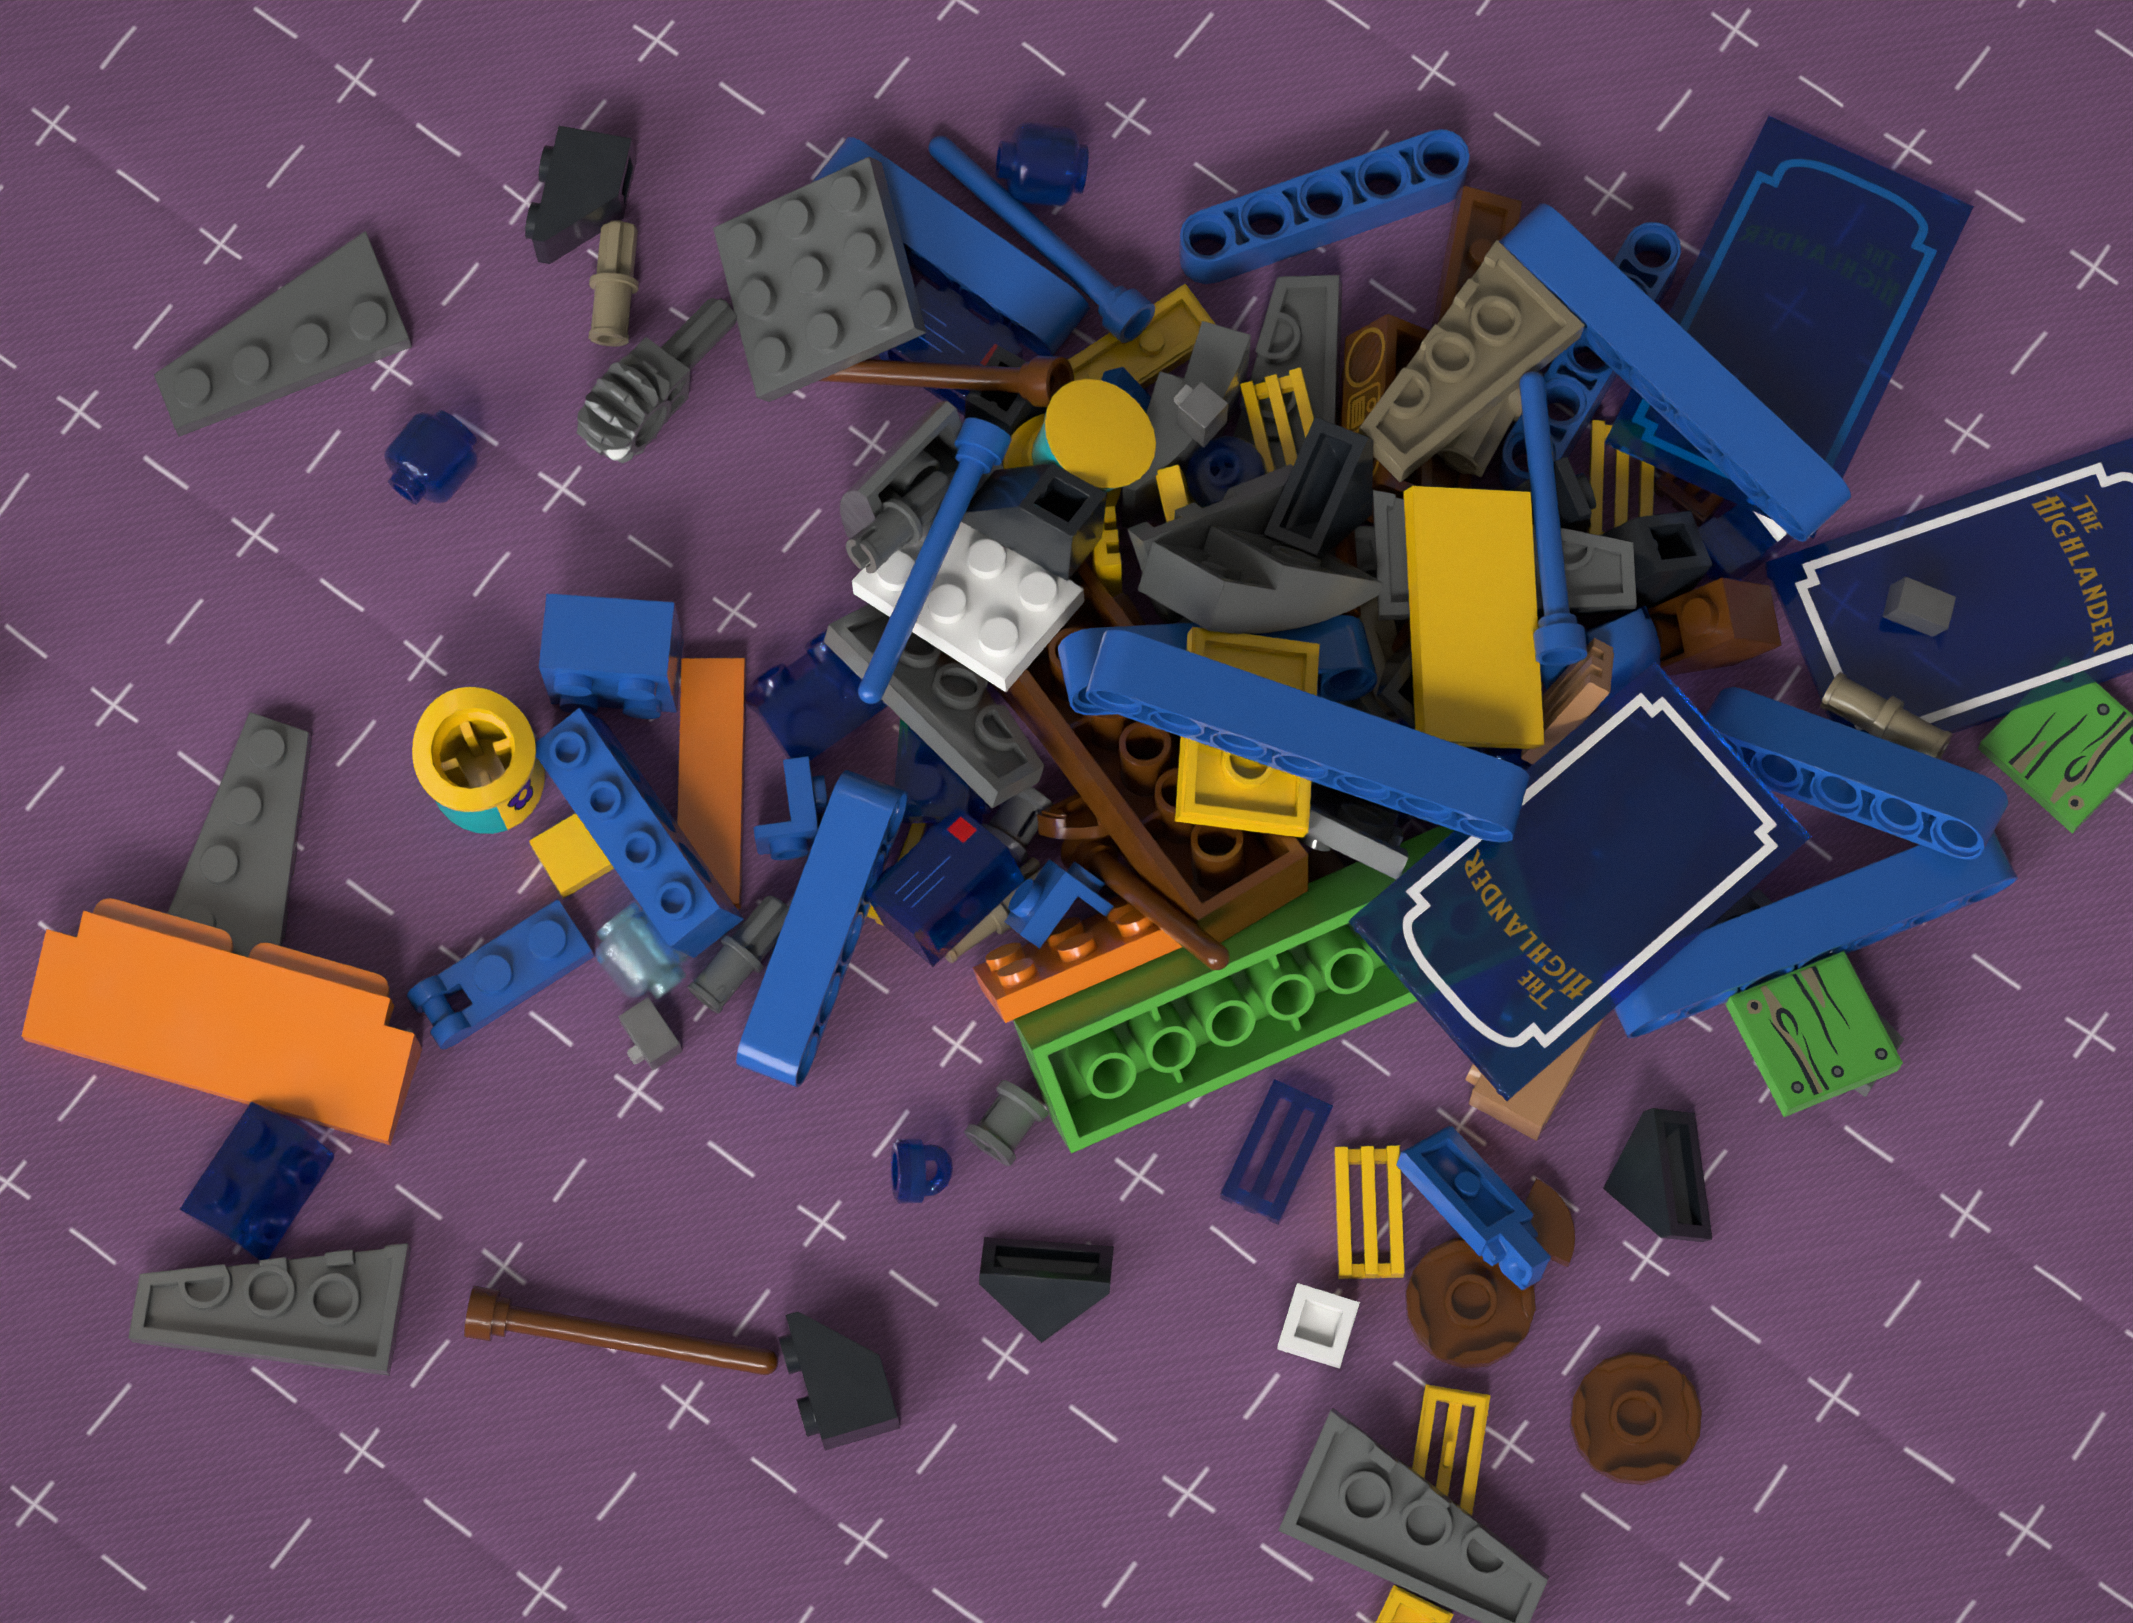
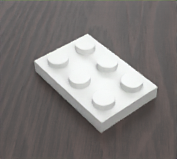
M934 518L923 526V536L917 543H907L896 551L875 573H867L866 568L861 570L852 580L853 593L890 617ZM961 522L912 632L1001 690L1007 692L1084 603L1083 588L1072 581L1060 578Z

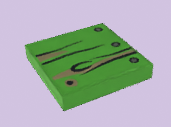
M2065 656L2050 672L2075 663ZM2080 671L2034 687L1980 742L1978 749L2073 834L2133 773V715L2084 671Z
M1844 951L1732 995L1726 1003V1007L1783 1117L1895 1073L1903 1064Z

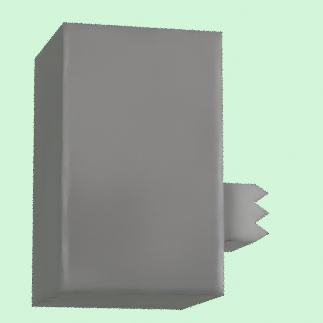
M1200 382L1194 390L1186 384L1173 399L1178 405L1177 426L1203 447L1227 423L1228 403L1203 382Z
M1904 577L1890 585L1882 617L1933 637L1949 628L1956 597Z
M649 997L618 1016L621 1025L635 1044L627 1052L633 1064H638L645 1059L654 1071L682 1052L680 1043Z

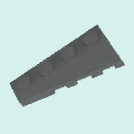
M406 1243L385 1246V1249L354 1252L353 1250L327 1252L325 1256L288 1260L286 1257L260 1260V1263L228 1267L222 1264L143 1273L139 1275L128 1338L133 1343L390 1376L411 1248Z

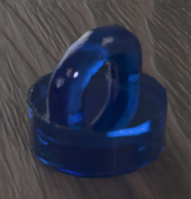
M920 1138L897 1139L893 1143L891 1152V1185L894 1199L899 1204L922 1203L924 1196H934L949 1184L953 1174V1163L951 1156L945 1148L933 1144L923 1145ZM925 1161H935L937 1164L936 1174L931 1180H926Z

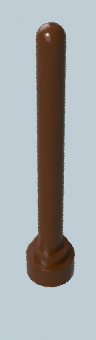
M1036 356L1031 361L1025 362L1021 367L867 359L819 381L1020 393L1022 398L1029 400L1035 407H1048L1053 395L1062 386L1074 381V373L1070 362L1066 358L1056 356Z
M1108 836L1092 839L1064 840L1061 847V861L1067 870L1075 861L1104 882L1208 968L1221 970L1228 965L1230 954L1227 948L1118 861L1117 847Z
M473 1286L467 1308L464 1337L491 1342L493 1335L505 1337L507 1331L761 1375L772 1374L777 1369L779 1363L777 1355L770 1349L513 1306L511 1298L500 1297V1290Z

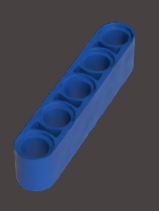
M1443 129L1433 130L1197 211L1190 215L1182 224L1179 241L1180 266L1185 275L1194 282L1202 284L1218 283L1449 203L1456 199L1457 192L1465 185L1469 163L1468 146L1462 137L1452 131ZM1441 159L1452 164L1455 170L1449 174L1438 175L1429 171L1425 164L1431 160ZM1384 179L1393 183L1397 190L1391 194L1379 195L1369 190L1367 184L1373 180ZM1327 199L1337 204L1339 209L1332 214L1321 215L1312 211L1309 204L1315 200ZM1269 219L1279 224L1281 229L1272 235H1261L1252 230L1250 226L1257 220ZM1211 239L1221 244L1223 248L1214 255L1206 256L1196 252L1192 246L1199 240Z
M848 137L812 182L867 157L880 161L883 166L909 266L1040 356H1054L1090 310L1089 304L1084 297L1064 280L859 139Z
M1658 222L1643 223L1635 227L1627 236L1612 263L1657 305H1660L1676 274L1681 254L1680 240L1676 233L1667 225ZM1643 251H1652L1663 257L1665 264L1660 267L1650 268L1643 266L1635 256ZM1581 339L1575 341L1554 358L1543 377L1547 405L1562 403L1569 406L1575 414L1573 418L1567 421H1557L1549 417L1553 462L1564 457L1569 458L1618 375L1606 363L1603 367L1593 370L1581 367L1574 357L1582 352L1594 353ZM1522 413L1506 438L1502 450L1499 480L1506 491L1513 490L1529 479V473L1521 471L1513 462L1515 457L1527 454Z
M1338 615L1326 621L1297 629L1271 633H1250V635L1320 644L1317 696L1333 702L1355 700L1368 694L1377 684V673L1365 627L1361 620L1356 617ZM1196 623L1083 629L1069 634L1058 646V655L1070 707L1082 715L1115 714L1095 706L1085 697L1104 632L1108 630L1129 631L1186 650L1187 633L1192 627H1203Z
M1729 687L1721 690L1695 732L1736 778L1960 859H1975L1982 854L2008 806V797L2003 788L1994 780L1982 774L1742 688ZM1691 742L1692 750L1697 758L1705 765L1715 769Z
M844 770L840 775L829 799L742 1034L736 1056L738 1066L794 1087H800L804 1082L814 1061L902 823L908 801L906 790L850 770Z

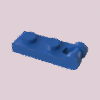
M557 899L445 971L419 982L409 990L406 997L417 1013L424 1012L433 1025L430 1034L439 1048L443 1050L458 1044L592 959L594 954ZM463 990L472 1005L463 1011L455 1013L447 999Z

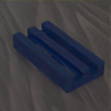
M1274 1079L1220 1193V1199L1231 1204L1235 1202L1243 1206L1244 1210L1253 1214L1259 1213L1267 1217L1268 1221L1279 1225L1332 1113L1333 1105ZM1282 1098L1291 1102L1292 1105L1249 1193L1239 1187ZM1306 1109L1315 1113L1279 1192L1274 1202L1271 1203L1263 1199L1297 1124Z

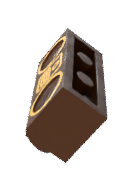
M1387 313L1345 337L1344 368L1341 374L1343 407L1339 409L1338 426L1358 433L1364 420L1403 368L1407 367L1418 352L1422 341L1430 330ZM1373 456V490L1395 494V498L1404 499V491L1412 486L1431 487L1432 457L1402 482H1399ZM1372 498V515H1371L1367 520H1365V521H1368V522H1371V523L1374 524V519H1373V498Z

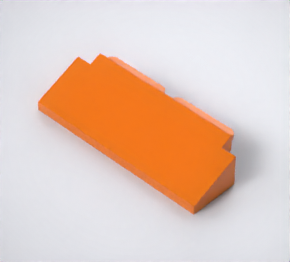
M113 898L103 899L98 902L93 913L83 911L77 937L46 929L21 1035L25 1041L391 1145L422 1047L414 1033L388 1026L395 1006L391 998H389V985L380 974L271 943H260L251 950L249 957L232 953L233 941L230 935L222 929Z

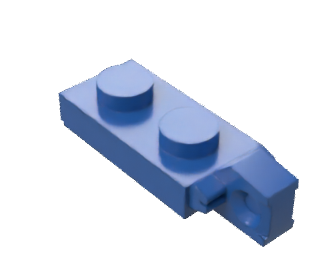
M1447 1126L1401 1152L1396 1166L1479 1257L1482 1256L1483 1260L1491 1266L1499 1263L1501 1272L1521 1290L1528 1288L1543 1278L1542 1275L1548 1262L1551 1260V1256L1536 1241L1538 1233L1531 1224L1534 1214L1453 1126Z

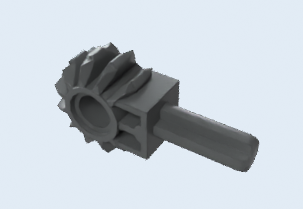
M722 298L708 299L661 348L645 337L620 362L611 364L608 371L601 378H597V383L591 392L585 396V404L578 412L577 434L587 441V446L601 456L605 455L607 458L613 461L617 460L623 464L632 460L635 455L643 453L646 446L653 439H657V434L663 425L689 399L690 371L736 324L737 315L730 308L729 303Z

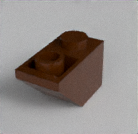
M1720 578L1648 609L1661 647L1660 667L1655 678L1734 666L1782 646L1769 585Z

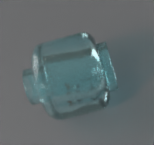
M636 902L622 910L596 933L601 942L595 951V958L621 992L628 998H638L650 991L659 1000L687 977L680 966L688 959L690 952L688 950L677 951L670 948L645 911Z

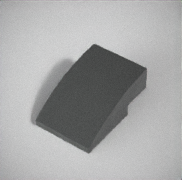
M1202 321L1185 377L1181 378L1159 372L1146 413L1155 433V457L1148 471L1140 479L1123 487L1122 527L1131 528L1146 522L1163 509L1155 477L1158 475L1157 470L1179 465L1189 482L1213 451L1237 407L1242 393L1240 384L1245 383L1248 377L1250 334ZM1200 382H1203L1228 403L1227 423L1205 447L1201 446L1177 426L1178 405L1173 399L1186 384L1194 390Z
M942 401L931 406L843 495L840 501V514L847 537L851 538L856 535L861 529L877 518L883 511L882 505L885 501L892 498L900 500L934 471H941L944 474L956 471L959 462L955 458L958 449L954 442L962 427V423L957 409L948 401Z
M1211 526L1203 550L1153 542L1138 591L1208 631L1250 634L1297 629L1326 621L1353 610L1380 595L1383 582L1329 553L1320 558L1266 535Z

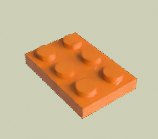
M1119 895L1108 901L1114 907L1107 916L1099 913L1082 921L1078 917L1061 920L1040 949L1032 943L1024 946L1017 942L1009 943L989 952L985 956L986 962L972 968L982 992L1003 1021L1007 1023L1182 948V946Z

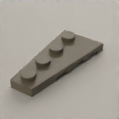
M1496 240L1485 255L1484 261L1476 273L1463 285L1455 296L1451 307L1437 325L1435 324L1422 341L1418 352L1407 367L1403 368L1364 420L1358 433L1373 440V456L1399 482H1402L1519 387L1520 378L1523 374L1529 371L1538 372L1581 337L1585 325Z

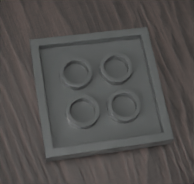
M867 157L713 228L733 308L737 315L736 319L756 397L767 402L774 401L927 333L883 166L880 161L874 158Z

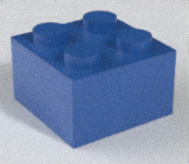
M546 593L539 669L551 704H559V708L568 713H573L578 708L590 714L597 713L598 707L623 709V714L638 719L659 718L661 712L677 713L684 639L674 602Z

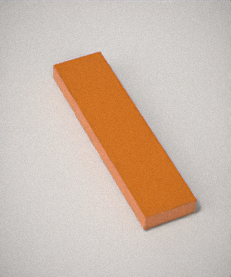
M681 658L677 824L735 907L741 909L745 658Z

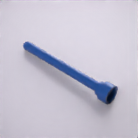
M936 136L930 141L928 146L929 153L938 163L1099 305L1098 314L1103 317L1102 325L1121 343H1127L1144 331L1151 322L1156 308L1136 288L1128 290L1122 285L1115 287L949 138Z
M1529 371L1520 378L1519 387L1544 617L1538 621L1539 629L1533 633L1535 658L1542 665L1564 666L1577 663L1587 657L1585 628L1578 624L1577 617L1570 614L1545 381L1540 373Z
M966 418L954 444L958 449L955 458L959 465L859 685V697L867 704H875L882 699L982 474H988L993 466L1001 465L1012 439L1009 434L992 423L977 418Z

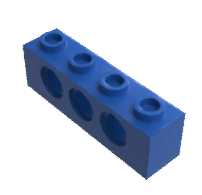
M578 708L535 742L536 757L670 948L695 958L744 920L605 721Z

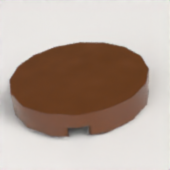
M1453 1238L1430 1249L1413 1270L1405 1294L1407 1322L1418 1344L1438 1361L1459 1368L1488 1367L1509 1357L1527 1337L1536 1311L1534 1284L1521 1290L1501 1272L1499 1263L1491 1266L1485 1262L1483 1257H1479L1463 1238Z
M1627 1352L1604 1359L1583 1378L1571 1402L1570 1430L1577 1451L1594 1471L1616 1483L1645 1485L1669 1477L1686 1463L1700 1437L1702 1409L1692 1383L1677 1368L1669 1365L1670 1362L1654 1354Z

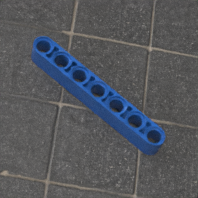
M1540 203L1499 241L1585 325L1579 339L1791 537L1798 541H1806L1851 498V492L1847 484L1823 458L1554 208Z
M1108 630L1103 633L1085 694L1089 702L1106 711L1486 841L1508 842L1513 840L1530 777L1527 771L1510 762L1124 630Z
M1995 831L1982 854L1975 859H1960L1918 845L1667 944L1654 953L1609 992L1607 996L1627 1038H1636L1723 1004L1732 995L1843 951L1845 954L1851 953L1984 900L2017 881L2018 877ZM1632 959L1617 965L1600 977L1601 984L1604 985Z

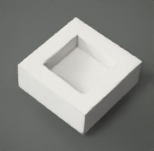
M1297 1283L1277 1349L1340 1369L1360 1302Z

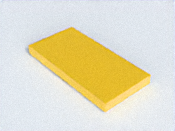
M1423 486L1408 488L1404 491L1415 730L1463 747L1536 749L1543 746L1540 663L1535 658L1533 633L1538 629L1531 492Z

